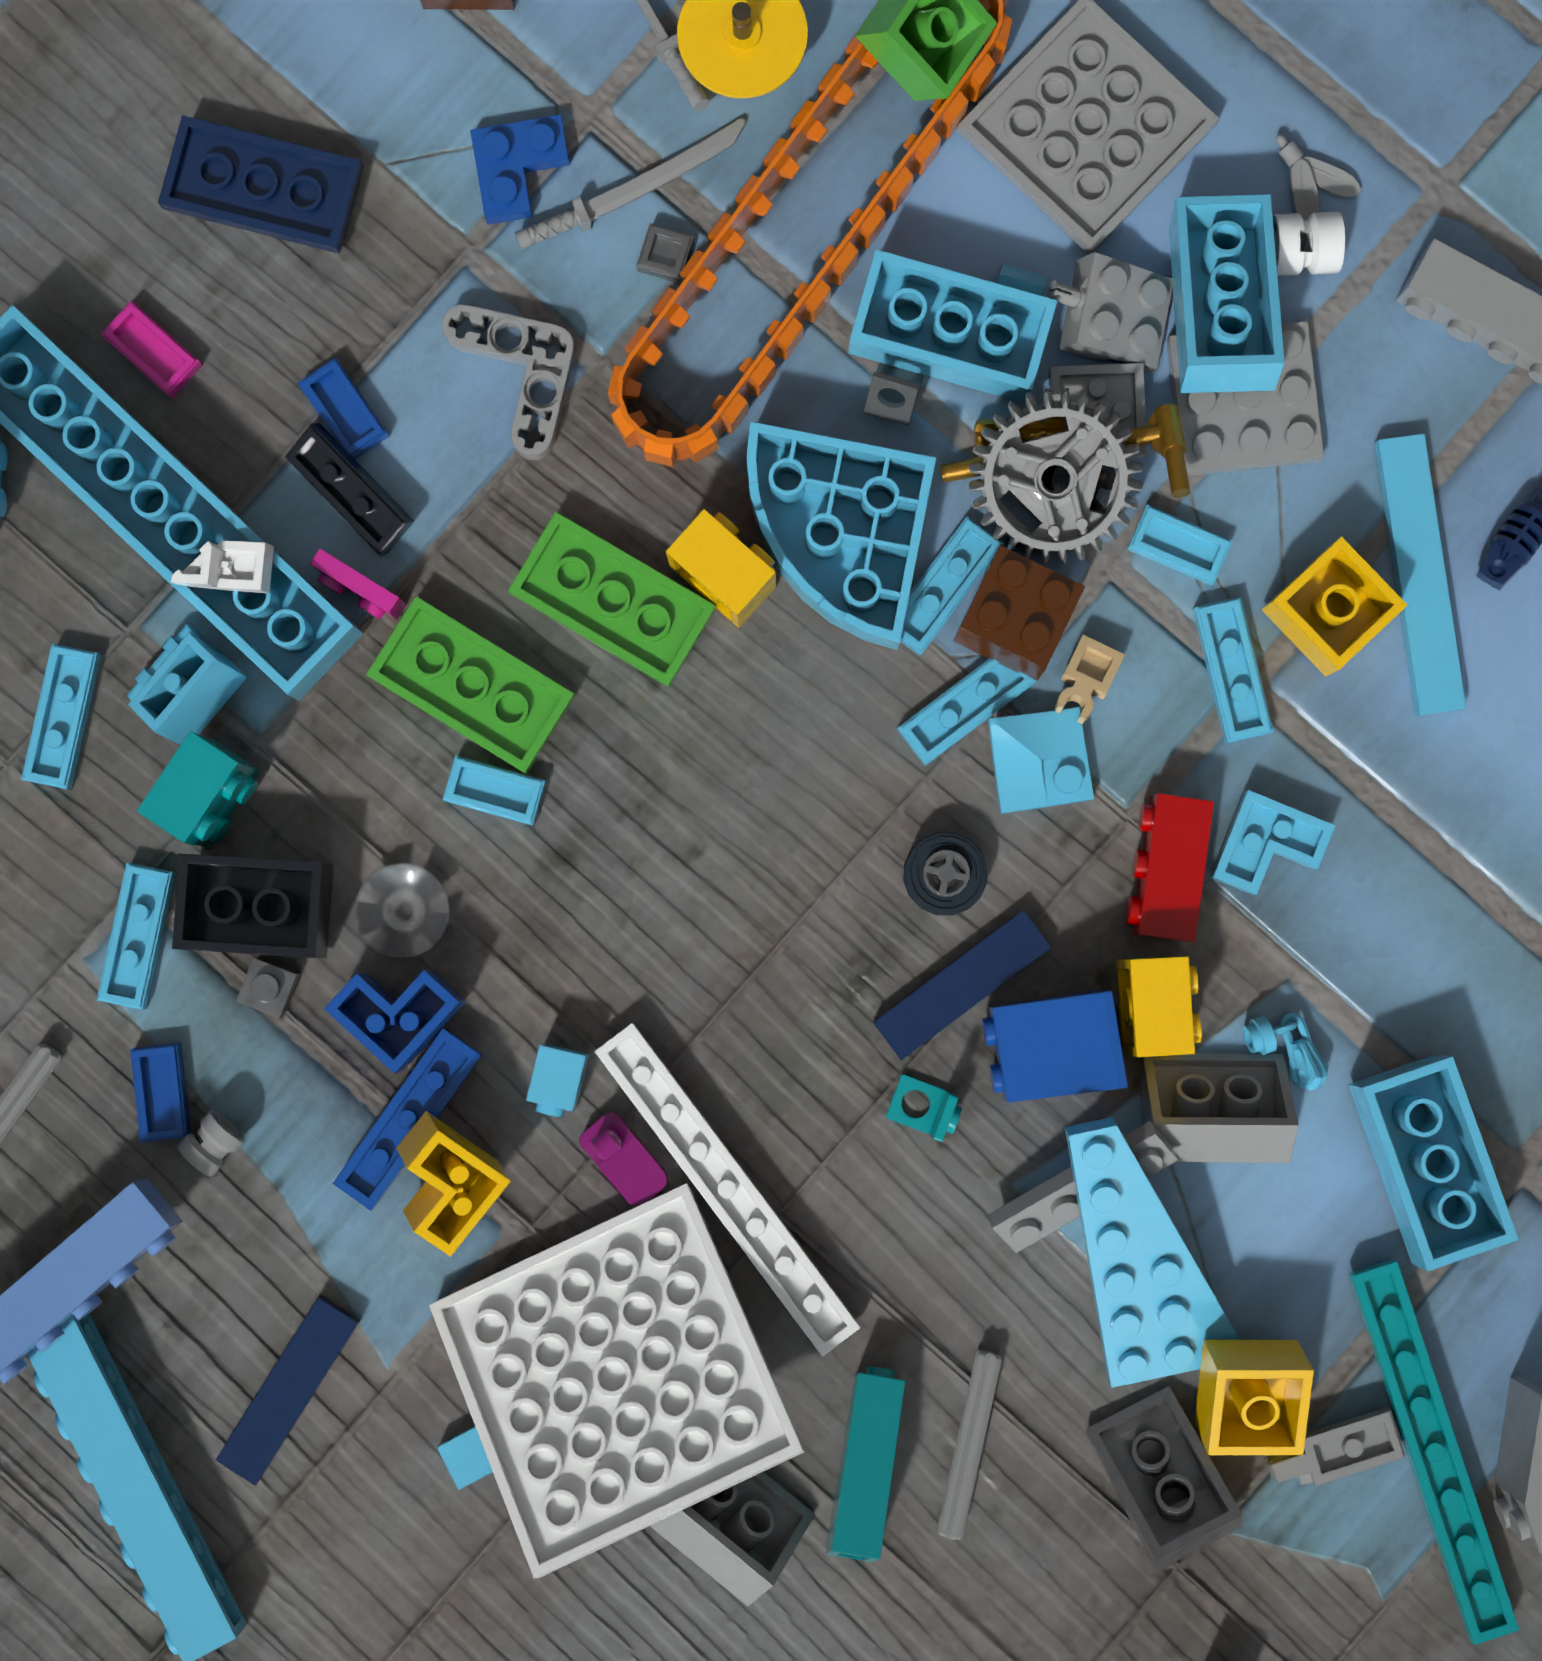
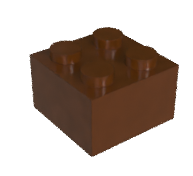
M1000 545L953 641L986 658L994 659L1000 662L999 664L1017 673L1021 672L1038 681L1049 664L1085 586Z

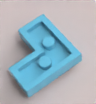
M1246 790L1243 793L1210 878L1251 895H1257L1273 854L1313 870L1319 869L1336 825Z

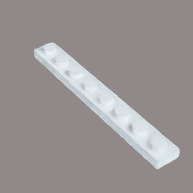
M631 1023L594 1051L821 1356L826 1355L859 1330L860 1324L636 1025Z

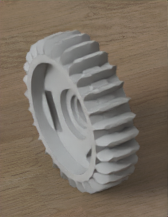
M1050 388L1045 389L1043 402L1037 403L1030 392L1026 393L1027 407L1021 410L1014 401H1010L1008 407L1011 417L1006 419L1003 415L996 412L993 415V420L999 429L995 432L985 427L981 431L982 436L990 442L989 445H974L973 452L979 457L984 458L983 462H973L969 465L970 472L981 475V479L969 483V490L982 491L983 496L973 501V508L982 509L987 507L988 512L980 521L982 526L996 522L997 526L992 534V538L996 541L1007 534L1010 536L1007 549L1013 551L1021 543L1025 545L1024 557L1028 559L1033 554L1034 549L1041 550L1043 564L1048 563L1051 552H1058L1061 564H1066L1068 550L1075 549L1079 559L1084 560L1085 545L1090 543L1097 552H1101V535L1105 534L1113 541L1118 538L1117 532L1112 526L1115 521L1124 526L1129 525L1130 519L1122 511L1123 508L1137 509L1139 506L1138 501L1128 495L1129 491L1143 490V483L1141 481L1131 479V474L1144 470L1143 463L1129 462V457L1139 453V445L1129 444L1125 446L1124 441L1132 435V429L1125 427L1117 431L1114 427L1118 424L1121 415L1115 412L1107 419L1104 418L1102 415L1106 402L1103 400L1099 401L1093 409L1087 407L1088 393L1083 392L1077 403L1071 402L1069 388L1064 389L1060 401H1053ZM1049 417H1066L1068 430L1022 442L1019 429L1024 425ZM1059 465L1068 471L1070 481L1063 490L1050 491L1043 485L1042 474L1048 467ZM1102 465L1117 468L1118 470L1107 507L1102 513L1091 510L1090 506ZM1008 490L1041 521L1034 530L1026 528L1000 502L999 499Z

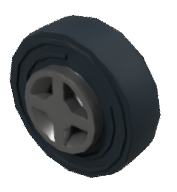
M937 832L922 838L910 850L904 863L903 882L909 897L920 909L934 915L953 916L968 910L981 898L987 884V864L981 850L970 839L955 832Z

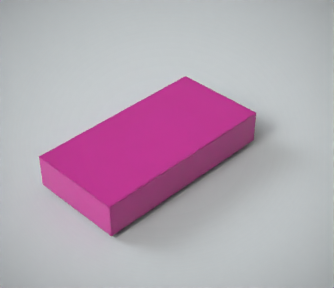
M130 301L100 334L171 399L203 366L200 361L133 301Z

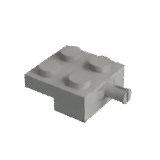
M1096 252L1077 259L1072 286L1054 280L1047 290L1051 291L1047 293L1048 298L1058 300V303L1067 305L1059 350L1097 362L1109 359L1122 364L1143 363L1144 371L1147 372L1157 369L1173 289L1172 278Z

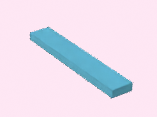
M1425 434L1381 439L1375 442L1374 445L1397 594L1407 604L1400 612L1415 715L1417 717L1461 711L1467 708Z

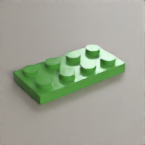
M556 511L508 590L510 595L670 688L717 609L716 605Z
M417 596L411 602L366 674L374 681L525 774L529 772L576 696L573 692Z

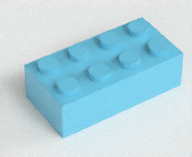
M1271 194L1176 197L1169 225L1180 393L1275 391L1285 359Z
M876 249L850 336L848 354L1026 404V393L1032 392L1058 300Z
M1434 1054L1348 1084L1413 1265L1428 1272L1519 1240L1453 1056Z

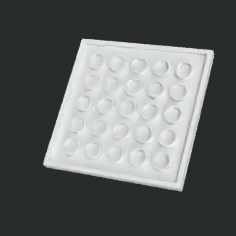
M687 1183L429 1305L533 1578L543 1577L805 1452L696 1199Z

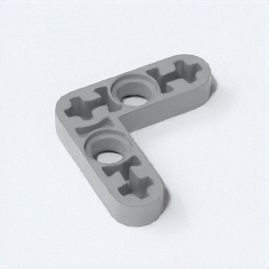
M470 305L452 307L446 312L442 320V330L453 348L467 353L526 366L511 429V440L516 451L523 458L528 460L545 458L552 451L574 364L576 348L571 334L565 328L558 325ZM464 318H469L472 327L486 331V322H491L487 330L488 344H482L484 339L480 333L471 331L466 332L464 338H459L456 329L453 328L454 324L461 325ZM515 327L522 333V340L516 348L504 350L497 345L496 337L503 328ZM530 332H537L535 339L540 344L551 345L554 338H559L562 348L566 349L565 353L557 352L555 359H549L546 349L532 345L533 355H527L531 346ZM541 381H548L556 387L554 400L546 405H539L531 399L533 386ZM526 410H530L539 416L551 415L550 421L540 417L538 430L545 439L543 442H535L533 448H527L525 439L521 437L522 433L527 434L531 432L534 423L532 415H525Z

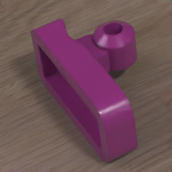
M612 1111L606 1113L580 1136L579 1143L629 1204L633 1206L642 1205L650 1201L665 1187L667 1183L665 1169L618 1113Z

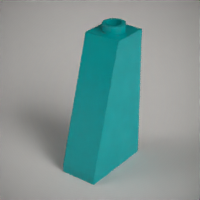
M867 1367L866 1374L857 1373L854 1377L825 1554L867 1562L880 1560L905 1380L894 1379L895 1371Z

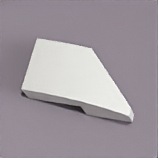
M221 541L218 545L207 542L199 549L202 554L185 570L178 569L171 577V583L182 586L269 593L274 546L265 542Z

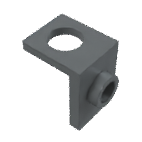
M879 363L877 372H874L863 413L908 426L924 375Z

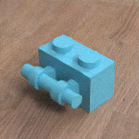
M188 624L183 627L176 637L169 636L162 645L164 651L149 669L143 667L135 677L137 683L127 694V697L131 700L128 705L155 733L180 745L190 731L200 734L247 678L220 650L199 639L201 637L200 633Z

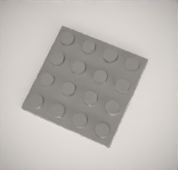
M1078 0L958 124L957 132L1089 255L1102 245L1211 132L1220 118L1093 0Z

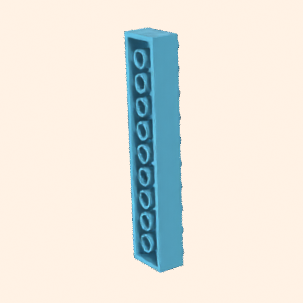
M12 305L0 317V424L287 695L300 701L364 633L275 550L273 552L269 593L208 589L171 583L172 575L178 569L185 570L202 554L199 549L207 542L216 545L221 541L267 542L21 311Z

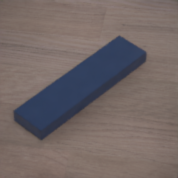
M1021 910L873 1021V1024L899 1059L903 1060L1052 947L1025 911Z
M322 1295L318 1297L216 1458V1461L256 1486L361 1320Z

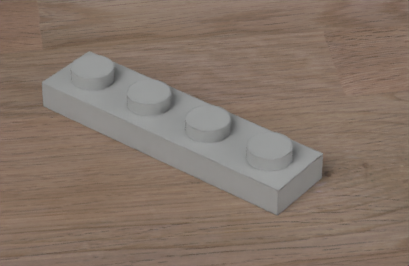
M1151 1121L1124 1135L1147 1178L1178 1161L1173 1146ZM1072 1167L1067 1168L988 1214L992 1229L1015 1253L1080 1217Z

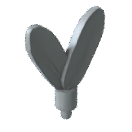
M1283 135L1276 136V143L1282 149L1278 153L1286 164L1291 167L1290 185L1294 212L1301 214L1304 220H1307L1312 212H1321L1317 188L1339 198H1353L1360 194V185L1352 175L1318 159L1303 157V152L1294 141L1289 143Z

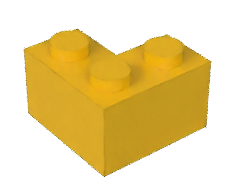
M425 1111L396 1147L406 1168L426 1181L403 1209V1212L414 1233L451 1257L511 1180L498 1160L428 1111Z

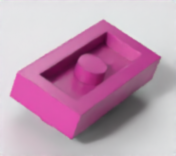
M320 548L310 562V565L321 573L317 579L318 582L340 596L345 589L360 597L356 605L381 620L385 613L397 620L407 605L398 596Z

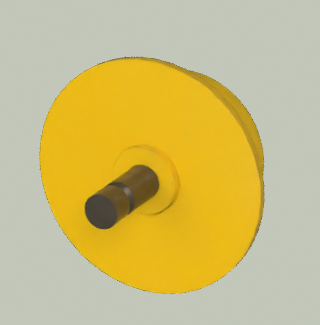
M686 0L678 19L677 41L679 52L686 68L704 87L726 97L754 98L776 90L796 72L804 57L807 46V20L799 0Z

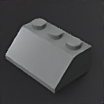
M1195 1053L1142 1057V1125L1148 1121L1155 1125L1173 1146L1178 1158L1176 1162L1290 1163L1299 1124L1284 1054Z
M762 1472L650 1525V1527L748 1607L775 1584L816 1514L766 1473Z

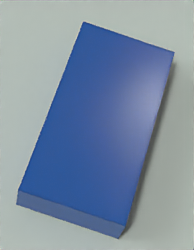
M336 357L297 383L334 438L355 460L390 437Z
M181 1042L130 1049L140 1143L182 1138L191 1134Z

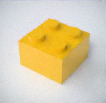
M703 509L666 550L669 566L707 601L716 605L717 610L735 626L740 628L776 588V572L772 567L775 561L758 545L753 544L748 548L737 536L739 533L738 528L723 514L718 512L713 517Z
M1341 536L1320 553L1261 610L1327 677L1340 670L1391 622L1407 604Z
M1171 956L1116 960L1122 1053L1134 1057L1195 1054L1194 1043L1201 1042L1202 1030L1199 1014H1192L1191 995H1197L1198 974L1196 966H1189V957Z
M1203 1340L1194 1424L1208 1455H1303L1314 1369L1298 1340Z

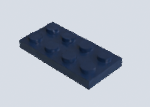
M182 115L158 204L164 210L340 254L364 166L361 160Z

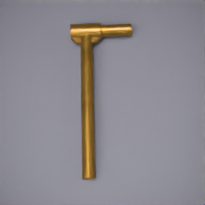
M1165 404L1154 410V413L1148 419V426L1132 428L1133 433L1124 441V445L1138 444L1139 446L1152 444V449L1161 454L1166 460L1172 497L1183 498L1188 496L1191 490L1184 457L1187 447L1180 408L1176 404ZM978 457L940 464L943 483L981 476L980 474L970 472L969 465L973 462H983L984 458Z

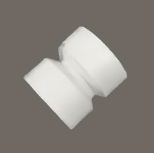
M1312 212L1307 220H1304L1299 213L1272 214L1278 276L1299 275L1303 268H1307L1310 274L1339 273L1345 254V226L1340 212ZM1300 236H1302V252H1300Z

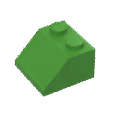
M878 0L855 37L914 101L946 99L989 37L997 22L978 0Z

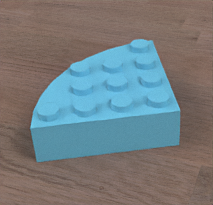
M750 422L747 472L751 508L761 540L770 557L775 561L774 564L778 572L801 600L831 624L862 640L898 650L936 457Z

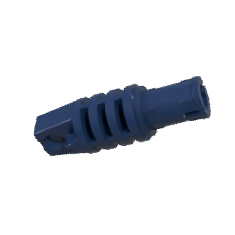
M1542 483L1529 501L1518 504L1492 539L1491 546L1476 574L1480 580L1497 590H1501L1523 566L1528 564L1542 544Z

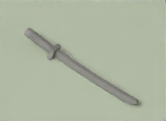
M636 0L660 42L655 45L661 65L667 63L668 67L672 69L674 77L679 81L678 84L686 93L685 96L694 111L703 110L709 105L710 100L703 88L698 84L699 82L686 68L679 52L677 34L668 37L647 0Z
M743 118L736 120L674 158L584 203L581 197L572 200L573 209H569L565 213L562 212L552 218H547L542 222L530 225L528 228L514 232L521 250L535 243L542 242L548 239V237L551 238L569 231L573 227L576 228L579 225L582 231L585 232L591 229V221L654 191L710 160L735 144L745 127V120Z

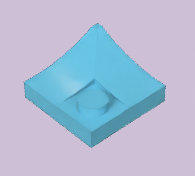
M1080 707L1063 709L1061 713L1048 711L988 719L992 763L1000 814L1094 800L1083 726L1077 722L1080 715Z

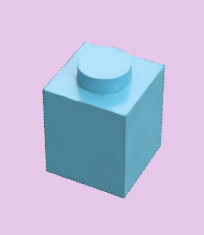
M546 1043L540 1044L526 1101L537 1103L536 1112L550 1116L563 1117L565 1110L573 1112L577 1109L590 1054Z

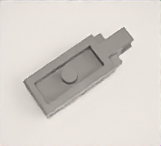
M1385 1407L1307 1432L1303 1455H1273L1265 1458L1271 1478L1275 1479L1277 1483L1298 1477L1301 1485L1313 1483L1315 1486L1402 1459L1406 1456L1392 1412Z

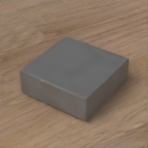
M649 223L636 265L637 271L681 284L680 272L688 263L694 244V236Z

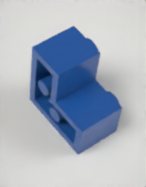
M433 969L423 970L397 1000L367 973H356L324 1010L395 1074L404 1071L467 1000Z

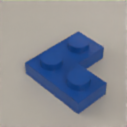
M561 114L470 130L487 225L531 218L532 211L525 173L570 165Z

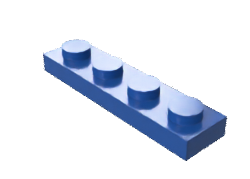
M443 1028L332 1184L368 1210L372 1211L375 1209L405 1166L396 1147L425 1111H428L436 1118L440 1117L483 1054L447 1028Z

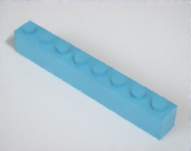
M90 1313L79 1321L73 1316L61 1326L65 1334L56 1343L42 1353L38 1348H35L28 1354L36 1371L34 1373L36 1387L45 1398L49 1397L57 1413L55 1421L60 1434L64 1439L71 1440L79 1456L77 1458L79 1472L86 1482L93 1484L100 1498L99 1510L103 1519L108 1525H114L122 1541L120 1549L124 1561L131 1569H136L143 1583L142 1594L147 1606L153 1612H158L165 1626L164 1637L168 1648L173 1654H179L182 1661H195L236 1639L247 1625V1622Z

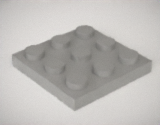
M1308 321L1282 324L1285 364L1275 391L1180 393L1176 335L1168 337L1166 342L1173 401L1180 408L1187 447L1184 457L1188 476L1314 463L1324 459Z

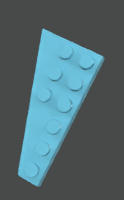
M1110 1117L1065 1127L1105 1367L1111 1388L1199 1370L1203 1340H1240L1239 1336L1146 1177L1114 1118Z

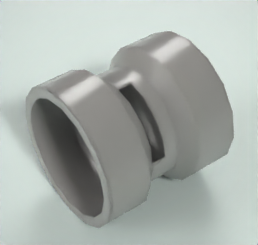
M210 1110L200 1120L201 1127L196 1134L186 1135L177 1145L180 1153L192 1166L210 1177L214 1176L223 1166L224 1156L228 1153L236 1152L246 1142L241 1131L230 1120L215 1110Z

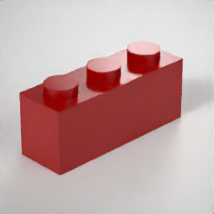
M1157 793L1150 796L1149 804H1142L1138 828L1139 831H1145L1143 850H1136L1132 867V877L1139 878L1137 896L1129 897L1126 910V924L1132 925L1131 935L1195 943L1214 801Z

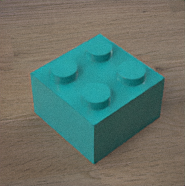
M190 731L136 812L181 842L208 848L212 842L217 844L226 835L232 823L228 817L238 803L243 805L252 796L258 785V782L254 779L260 770L217 741Z

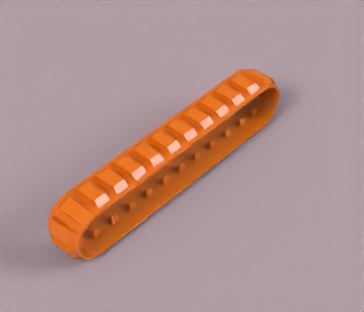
M978 0L997 22L983 44L985 47L975 61L971 62L947 99L935 100L930 107L934 116L919 136L910 134L903 144L907 153L892 173L883 171L877 179L876 184L880 190L865 210L856 208L848 220L853 227L839 246L836 248L829 245L824 251L821 258L825 261V265L810 285L802 282L794 292L798 302L784 321L774 320L766 330L771 338L756 359L747 357L741 364L739 370L743 373V376L728 397L719 394L711 405L716 411L715 415L702 428L696 423L686 429V436L681 438H672V432L658 429L656 435L643 430L642 428L648 424V421L642 411L639 410L628 414V398L639 399L642 384L636 380L648 364L655 366L663 356L659 349L674 328H683L688 322L690 315L687 311L702 290L710 291L716 284L718 279L714 274L730 252L738 254L744 246L745 241L742 239V236L758 215L765 217L772 208L773 204L769 199L785 178L792 180L800 170L797 161L812 141L819 143L825 136L827 129L824 125L839 104L847 106L855 93L851 88L867 67L874 69L878 64L874 56L854 36L846 47L845 63L843 65L834 63L818 85L817 101H806L791 122L789 139H778L763 160V174L761 177L752 175L735 197L736 211L733 215L724 213L708 234V249L705 253L696 250L680 272L682 284L677 291L668 288L652 310L654 322L649 328L640 326L625 347L627 359L624 365L614 366L608 396L610 403L618 406V408L611 414V417L628 448L639 445L644 450L646 461L673 467L676 460L691 458L694 463H697L718 450L717 439L723 431L731 434L734 433L749 412L748 397L751 394L758 397L761 396L776 375V364L774 363L778 357L785 360L789 358L803 339L802 324L804 321L807 320L814 323L830 302L831 284L834 283L841 286L857 265L859 253L857 249L859 246L869 249L885 226V211L896 212L912 189L913 173L924 174L939 153L940 137L948 139L951 137L958 124L966 116L968 102H976L992 81L996 64L1003 61L1012 19L1005 15L1008 0Z

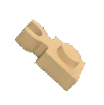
M1082 635L1061 678L1062 681L1073 687L1062 691L1055 704V712L1061 713L1067 702L1075 701L1080 704L1082 709L1077 722L1083 724L1093 710L1094 703L1091 695L1102 700L1105 698L1125 654Z

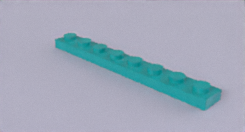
M1390 1259L1350 1272L1348 1277L1468 1640L1473 1645L1519 1631L1398 1262Z

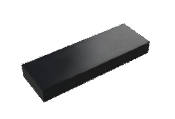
M319 422L311 423L286 454L285 458L380 556L388 554L415 522Z

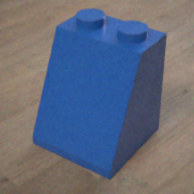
M1097 989L988 1007L989 1017L982 1018L986 1046L994 1045L997 1064L989 1065L993 1092H1002V1098L1007 1103L1128 1088L1112 991Z

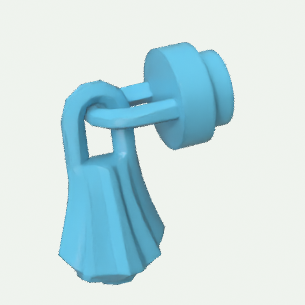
M1289 1013L1282 1018L1280 1025L1272 1027L1269 1020L1262 1015L1250 1019L1249 1025L1243 1027V1037L1251 1053L1260 1052V1054L1265 1055L1276 1051L1277 1041L1275 1036L1283 1035L1289 1057L1290 1080L1298 1085L1299 1088L1311 1091L1320 1088L1326 1081L1329 1066L1315 1048L1306 1022L1301 1015ZM1298 1026L1302 1039L1293 1041L1290 1031Z

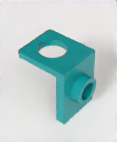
M901 1074L886 1118L927 1133L933 1139L943 1142L946 1132L954 1133L962 1107L956 1105L959 1099L956 1094ZM912 1090L924 1092L929 1099L927 1112L918 1118L906 1115L902 1109L904 1095Z

